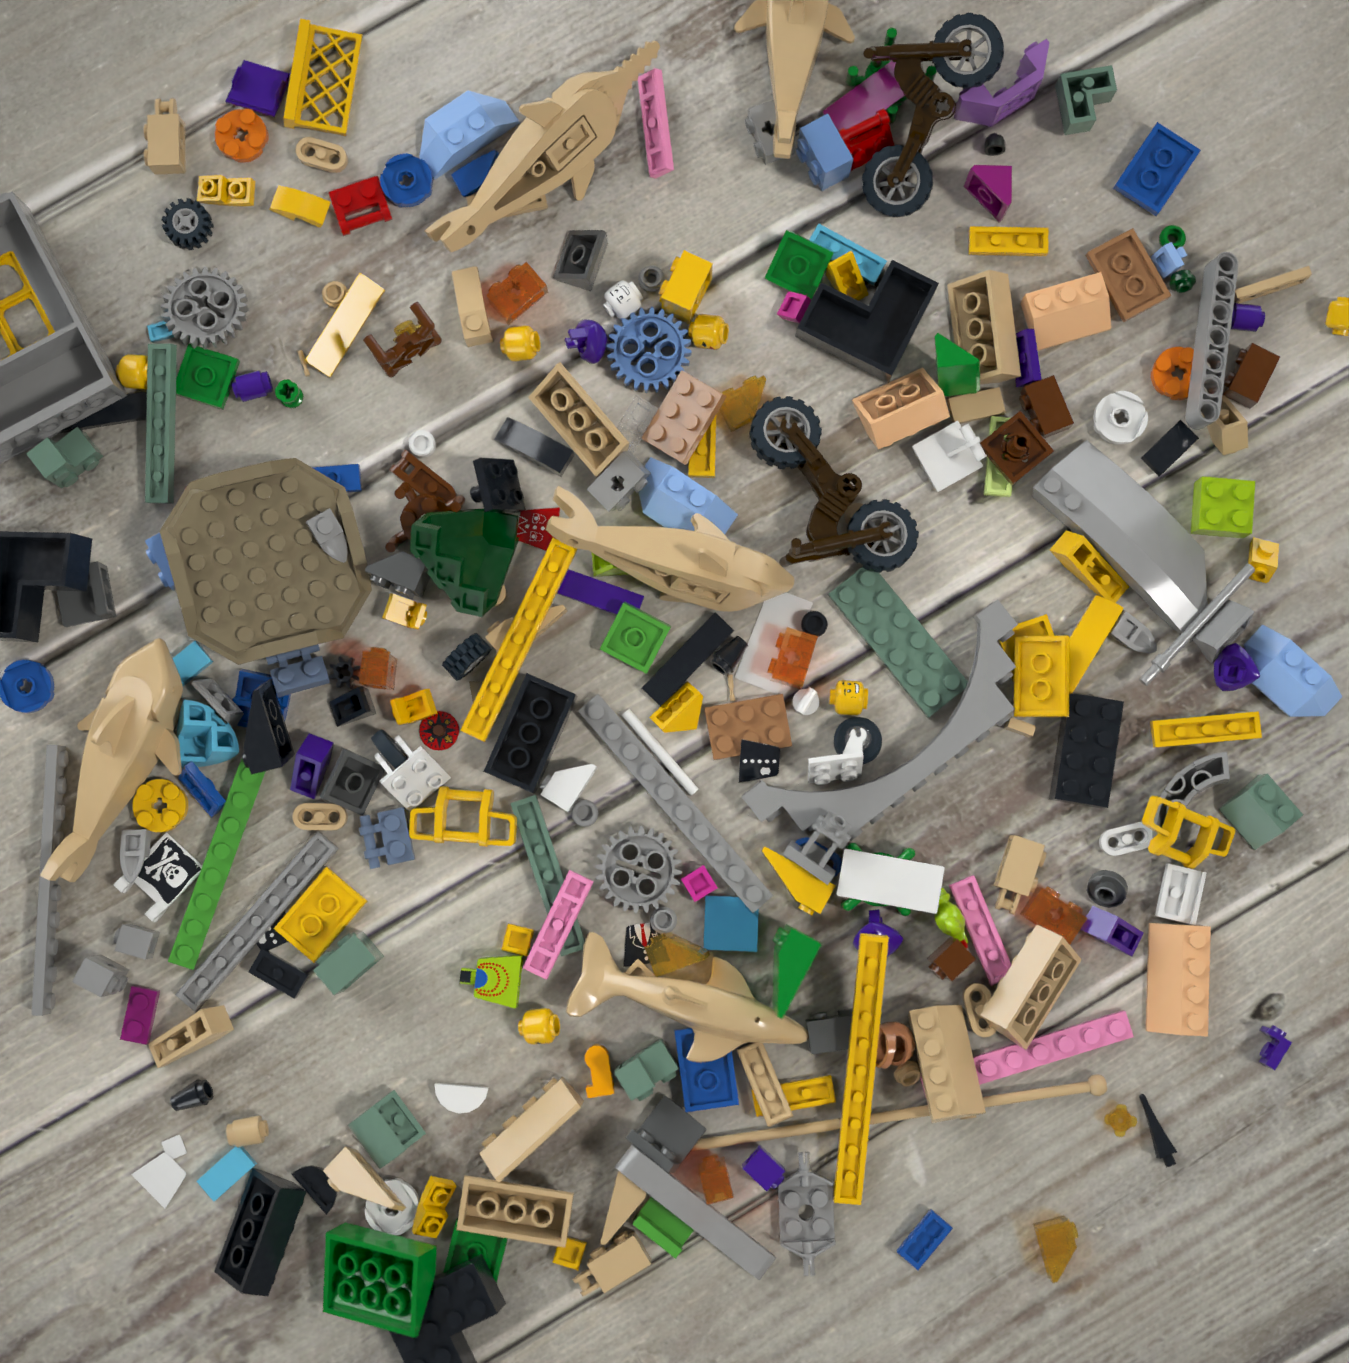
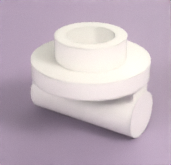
M810 687L799 690L793 697L794 709L801 715L813 714L819 706L818 692Z

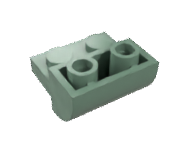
M395 1090L391 1091L348 1124V1127L379 1169L390 1163L426 1134Z

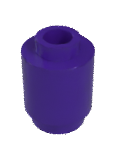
M1234 303L1231 329L1257 332L1259 327H1263L1265 312L1262 311L1260 305Z
M259 370L236 376V382L232 383L235 397H241L242 402L268 396V393L273 392V386L267 371L261 373Z

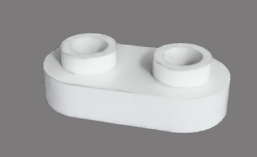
M1142 822L1108 829L1101 834L1099 846L1105 854L1110 856L1147 848L1153 839L1152 830L1144 826ZM1136 831H1140L1142 833V839L1140 841H1137L1134 838V833ZM1111 837L1116 839V845L1113 848L1108 844V840Z

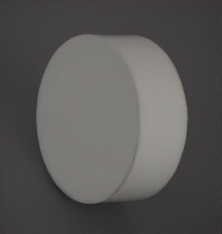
M580 800L573 806L571 815L576 824L587 827L596 822L598 808L589 800Z

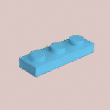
M819 223L809 239L834 251L830 262L852 251L863 280L873 286L887 263V260Z

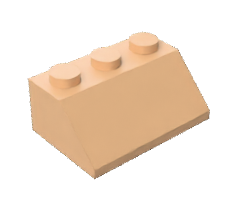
M1101 272L1027 293L1020 302L1028 329L1035 330L1037 351L1111 330L1109 295Z
M923 367L852 399L869 438L878 450L950 417L944 392Z

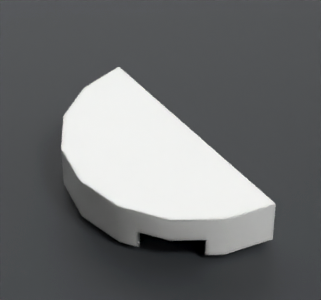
M435 1083V1094L440 1104L447 1110L455 1113H468L478 1108L486 1099L489 1087Z

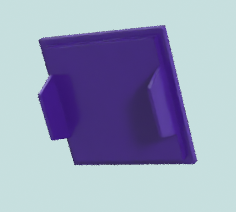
M243 60L241 67L238 66L234 74L232 87L225 102L275 117L289 86L291 74Z

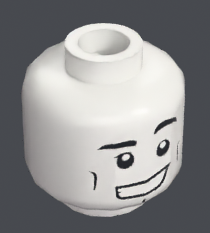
M621 280L605 291L604 298L606 302L603 304V307L611 318L616 315L619 319H627L631 313H635L641 308L643 297L632 281L628 283Z

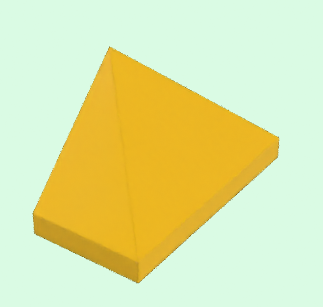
M852 251L828 263L825 275L834 289L858 301L869 295Z
M687 681L649 718L664 733L696 730L703 695Z

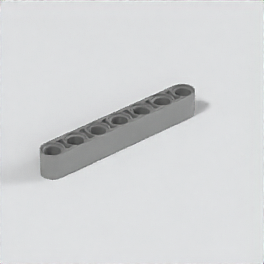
M1230 252L1219 254L1204 269L1186 408V422L1194 430L1205 428L1215 422L1220 415L1238 273V260Z
M633 1144L616 1164L615 1167L623 1175L756 1279L760 1280L775 1261L776 1257L676 1177L664 1171Z

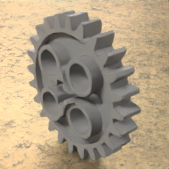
M207 267L203 268L202 273H198L197 269L193 268V275L191 276L183 272L184 280L181 281L178 278H174L176 287L167 286L171 295H163L166 303L161 305L164 312L162 317L167 322L166 326L169 331H172L174 338H180L184 345L190 341L192 347L196 348L198 343H201L203 349L206 350L208 343L212 342L214 348H217V341L219 340L227 344L226 336L229 335L236 338L234 329L243 330L239 321H247L244 312L249 311L246 304L248 300L246 294H243L242 285H238L235 277L229 279L226 271L220 275L217 268H214L212 273L208 272ZM199 290H206L202 294H196ZM222 301H228L224 306L218 305ZM192 310L190 314L182 315L184 311ZM214 322L212 326L205 327L206 323Z
M640 826L638 833H634L633 828L629 827V835H625L619 830L620 839L617 840L610 836L612 845H602L606 854L597 855L599 859L603 860V864L595 865V868L602 870V874L596 876V879L604 880L605 883L599 889L609 890L605 898L608 899L614 896L616 898L614 906L623 902V911H626L632 905L634 913L638 912L639 906H643L644 911L647 913L649 904L658 909L659 899L667 903L668 900L665 894H675L671 885L680 884L678 880L674 879V875L682 874V871L675 869V865L681 863V860L673 859V855L678 850L670 851L668 849L672 841L669 840L663 843V833L654 837L653 828L649 830L648 834H644L643 826ZM630 844L636 846L638 855L634 860H627L623 856L625 846ZM658 853L663 857L662 867L653 869L649 866L648 858L651 854ZM621 860L632 865L642 862L644 869L659 873L662 877L657 879L646 874H640L639 877L634 876L635 871L617 865L616 861ZM619 870H624L629 874V881L624 886L616 884L614 880V875ZM643 879H650L654 882L655 889L651 894H644L640 891L639 885Z

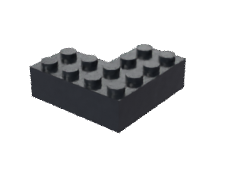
M891 260L869 305L821 282L797 327L795 337L889 383L939 283L894 260Z
M0 531V641L39 642L45 590L87 592L92 538L63 532Z
M483 1255L475 1256L434 1277L417 1337L413 1338L389 1331L404 1363H477L462 1331L498 1314L506 1304Z

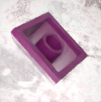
M974 165L970 169L963 187L999 223L1004 219L1012 203V166Z

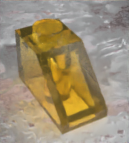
M665 932L651 937V943L644 947L655 977L703 961L710 956L709 950L675 934L666 937Z
M1064 1215L1033 1223L1047 1277L1052 1283L1059 1281L1077 1248L1075 1239L1078 1238V1232L1075 1223L1070 1222Z

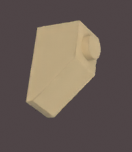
M1224 395L1222 396L1219 418L1208 425L1207 428L1214 445L1222 455H1227L1248 448V423Z

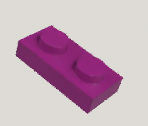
M135 985L131 986L120 1040L145 1045L150 1042L160 990Z

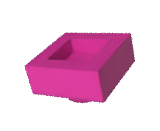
M788 291L777 315L784 320L800 323L811 299L806 295Z
M704 865L681 878L695 902L718 888Z

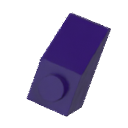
M310 733L307 735L296 753L290 786L291 791L315 800L331 760L334 742Z
M1093 905L1090 912L1085 916L1084 924L1081 928L1082 931L1131 957L1144 934L1118 916Z

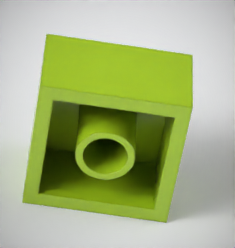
M1204 476L1195 481L1191 534L1241 539L1252 534L1255 481Z

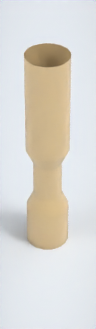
M300 350L298 355L304 368V374L307 377L310 376V372L306 366L303 350Z
M731 674L727 675L728 687L730 689L729 697L730 701H735L733 675Z

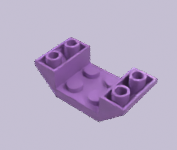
M1047 38L1039 44L1037 41L1033 42L1024 50L1025 54L1020 60V66L1016 73L1019 78L1014 82L1015 85L1009 89L1003 87L993 97L984 84L980 87L963 89L959 93L960 97L956 103L957 112L954 116L955 120L992 127L1034 99L1044 76L1050 43Z

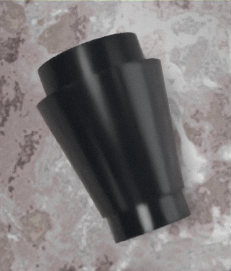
M736 636L713 654L711 665L725 676L729 672L733 673L748 644L741 637Z
M197 1079L171 1096L172 1108L175 1111L207 1105L214 1097L213 1089L207 1080L201 1081Z

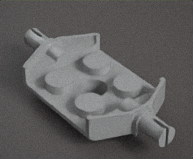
M798 1152V1171L785 1178L778 1186L781 1247L802 1257L804 1276H809L808 1265H810V1276H814L815 1256L836 1245L833 1182L812 1171L810 1168V1152H805V1163L803 1152ZM807 1204L813 1207L814 1213L809 1219H803L799 1216L798 1211L802 1205Z

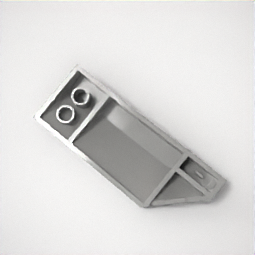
M1088 440L1051 468L1033 487L1032 497L1072 532L1083 535L1117 574L1149 605L1150 609L1180 635L1208 606L1205 552L1203 548L1158 501Z

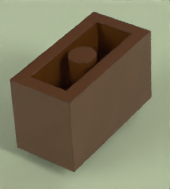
M1251 343L1245 349L1241 348L1234 360L1237 363L1234 372L1229 371L1224 379V386L1226 388L1222 395L1251 409L1258 403L1280 356L1254 343Z
M1054 375L1024 386L1020 392L1021 396H1019L1020 404L1024 411H1028L1031 418L1029 421L1044 439L1068 430L1074 424Z
M949 937L927 958L931 963L928 968L942 981L947 979L951 982L976 960L964 945L953 937Z

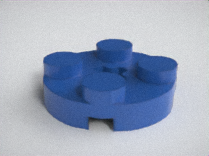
M404 153L396 155L387 161L386 167L380 176V184L385 196L395 206L400 208L414 207L431 196L433 176L428 164L423 159ZM404 175L414 178L411 185L400 184L403 181Z
M19 660L13 662L4 670L5 673L2 676V680H0V698L9 708L18 712L34 713L43 709L53 700L55 695L54 679L51 672L43 664L30 660ZM26 679L33 685L29 693L21 691L20 688L24 685L23 681Z

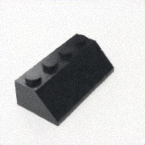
M252 1168L214 1272L241 1294L268 1296L275 1282V1276L285 1255V1249L294 1230L295 1222L304 1203L307 1191L292 1181L257 1168Z

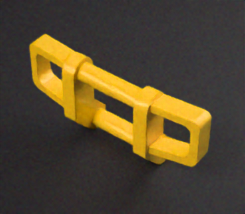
M440 786L435 807H416L410 811L409 836L411 839L428 840L435 843L453 841L479 843V846L485 847L489 845L512 846L516 843L517 817L514 814L492 810L494 802V790L484 789L483 792L454 790L448 786ZM449 800L481 802L479 833L446 830ZM418 813H435L434 834L417 832ZM491 817L506 819L510 822L508 840L490 839Z
M1157 796L1149 798L1142 818L1144 826L1158 833L1150 841L1148 851L1157 856L1164 855L1179 861L1184 867L1189 869L1196 868L1209 854L1227 856L1235 834V828L1219 822L1217 818L1211 815H1201L1187 809L1182 803L1177 801L1171 802ZM1159 804L1169 807L1162 828L1154 823ZM1183 819L1201 826L1194 847H1191L1186 853L1170 847L1177 839ZM1218 828H1221L1224 833L1220 845L1216 850L1211 849Z

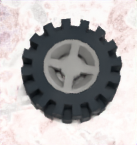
M182 198L177 199L179 204L176 205L172 202L170 203L172 208L170 210L166 208L164 211L167 216H162V221L164 222L162 225L163 230L168 238L181 249L185 250V247H187L189 250H194L193 246L199 249L202 247L201 242L204 241L206 244L209 241L207 236L212 237L213 232L211 228H214L211 221L212 218L198 201L195 200L193 202L191 198H186V202Z
M474 633L446 657L442 666L456 681L461 680L473 671L492 649L478 633Z

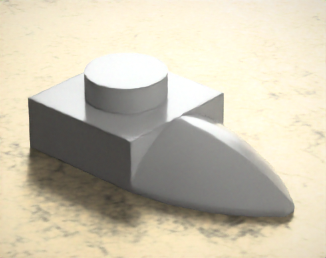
M329 508L306 521V524L324 552L337 561L346 562L348 548L343 534L344 531L331 509Z
M1123 610L1109 634L1123 645L1135 651L1155 653L1157 646L1150 630L1127 611Z
M122 830L120 865L129 883H133L139 875L145 857H150V830Z

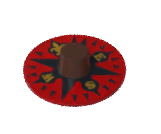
M437 711L438 714L422 720L419 733L422 742L427 747L441 751L450 748L457 741L459 725L451 714Z

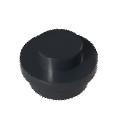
M818 611L808 612L801 621L802 631L812 638L822 636L828 626L826 617Z

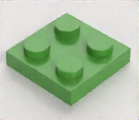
M624 601L600 650L647 674L671 625Z

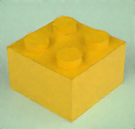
M685 250L681 257H675L670 269L672 272L670 280H664L659 291V295H661L659 302H661L665 314H674V318L690 325L712 280L713 263Z

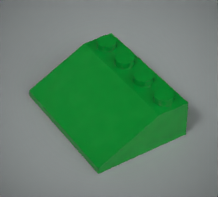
M788 924L784 928L779 927L772 939L775 943L772 1008L777 1017L783 1019L822 945L814 938Z
M346 1222L326 1232L323 1312L413 1338L417 1337L436 1273L437 1246Z

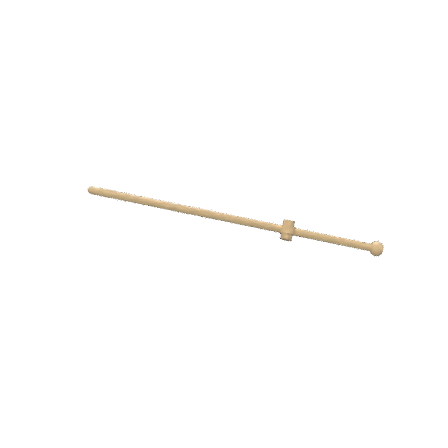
M1095 1074L1085 1082L984 1096L982 1098L986 1108L1090 1092L1094 1096H1101L1107 1092V1083L1104 1076ZM928 1105L871 1113L870 1125L930 1116ZM976 1115L960 1118V1120L976 1118ZM841 1118L703 1138L697 1142L691 1151L839 1130Z

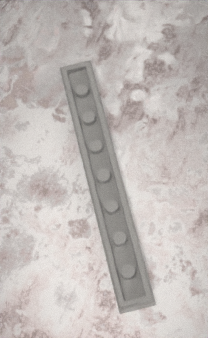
M317 831L175 995L194 1012H197L339 848L320 831Z

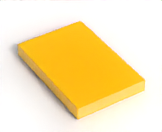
M1069 636L1014 637V665L1016 666L1014 668V717H1069Z
M325 867L274 929L308 959L316 963L368 901L329 867Z

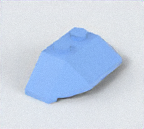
M468 90L425 119L419 158L428 164L433 179L436 180L520 122L506 101Z
M651 457L644 466L651 474L646 478L648 484L639 491L642 511L644 515L662 527L694 531L691 518L694 514L699 513L726 534L737 518L738 514L717 495L676 468Z
M1261 625L1244 644V649L1251 656L1260 673V678L1252 684L1287 716H1325L1342 698L1331 675L1291 639L1265 625Z

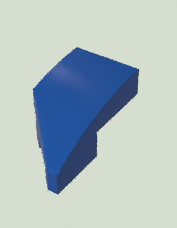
M492 150L451 174L463 197L471 196L480 189L499 156L498 151Z

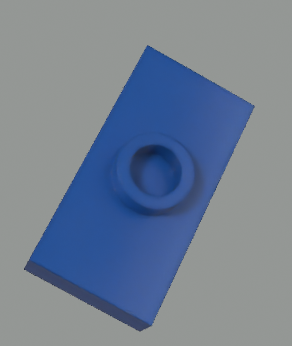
M359 464L312 467L344 486L347 493L362 491Z
M193 761L184 766L178 779L209 816H215L220 812L226 800L215 789L214 783L204 776Z
M930 1209L896 1251L914 1268L919 1270L953 1227Z

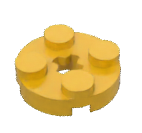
M155 779L141 785L133 799V813L137 823L152 832H168L175 829L184 820L188 812L187 795L176 783L166 779ZM159 798H162L163 803H167V808L162 809V813H158V810L154 808V803H157Z

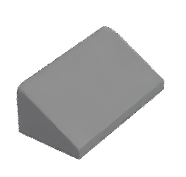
M212 678L196 680L191 683L224 720L233 727L237 726L244 715L243 711Z

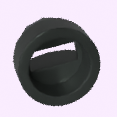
M997 133L988 135L984 143L985 153L990 156L1003 154L1006 150L1004 137Z

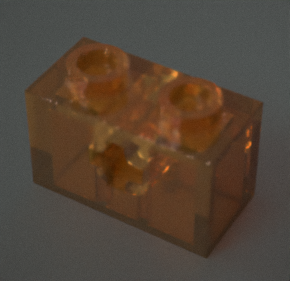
M527 262L513 267L508 273L509 276L502 282H495L488 289L489 293L486 294L488 302L508 325L548 293L545 282ZM511 290H520L521 293L517 295L516 293H512Z
M789 627L786 628L785 633L780 632L775 645L780 650L777 659L771 658L767 673L772 674L770 681L801 690L818 636ZM791 651L795 652L794 657L798 661L794 660L792 664H789L788 658L784 657V655H789Z
M371 647L370 652L363 651L359 683L367 688L394 690L397 658L392 656L391 652L385 648Z
M1048 886L1045 889L1037 887L1020 914L1035 925L1063 936L1070 945L1087 920V917L1081 914L1083 909L1071 901L1068 904L1064 903L1059 899L1060 894ZM1051 909H1058L1059 919H1051L1053 915L1049 911Z
M718 1154L702 1158L703 1162L698 1163V1170L707 1205L734 1198L725 1157L719 1158Z

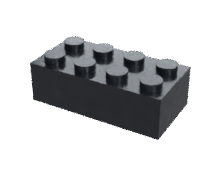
M526 673L483 772L535 794L578 696L575 693Z
M1076 693L1069 694V717H1061L1049 800L1101 809L1108 808L1124 701Z

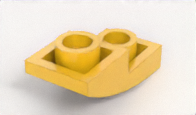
M199 176L197 201L199 203L223 206H254L255 180L251 177Z
M278 185L269 210L293 221L297 217L321 228L331 202L304 191Z
M430 1176L417 1207L412 1228L413 1234L437 1238L449 1216L445 1211V1207L457 1187L453 1180Z

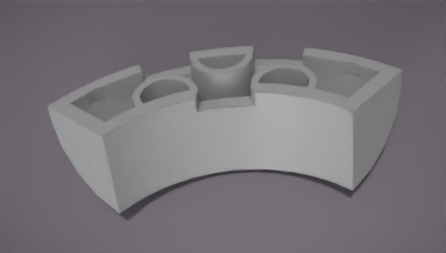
M1227 752L1205 756L1185 767L1172 778L1160 797L1171 802L1177 801L1187 807L1191 800L1205 789L1214 785L1228 783L1230 773ZM1159 804L1154 818V823L1161 828L1169 809L1168 806ZM1152 830V837L1154 838L1158 833ZM1180 830L1176 840H1179L1181 837Z

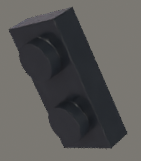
M265 948L260 950L248 973L293 999L297 998L310 974Z

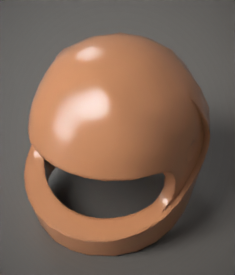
M897 1021L880 1024L876 1067L887 1069L890 1064L900 1066L906 1063L915 1050V1040L911 1030L906 1025Z

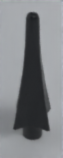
M1140 1094L1139 1098L1150 1129L1156 1158H1162L1166 1168L1176 1164L1173 1154L1177 1153V1150L1157 1120L1146 1096Z

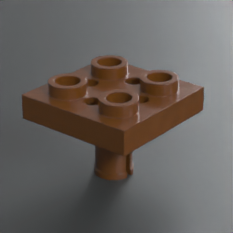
M1021 410L980 442L987 457L1011 486L1054 452ZM1005 435H1007L1006 439L1011 438L1008 442L1004 440ZM1002 454H1005L1004 458H1007L1008 460H1004L1002 458Z

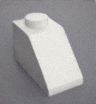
M588 764L557 771L553 776L548 774L540 786L543 789L541 795L565 811L570 812L598 767L594 764Z

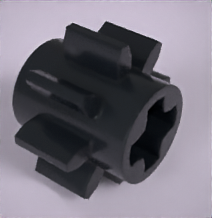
M339 656V663L329 665L334 669V674H331L329 678L338 680L336 683L338 688H341L346 683L348 688L353 689L352 683L355 680H362L358 677V671H361L363 668L361 666H353L355 662L353 657L349 658L348 662H345L344 658ZM342 668H348V671L351 672V675L349 677H343V674H341L340 672Z

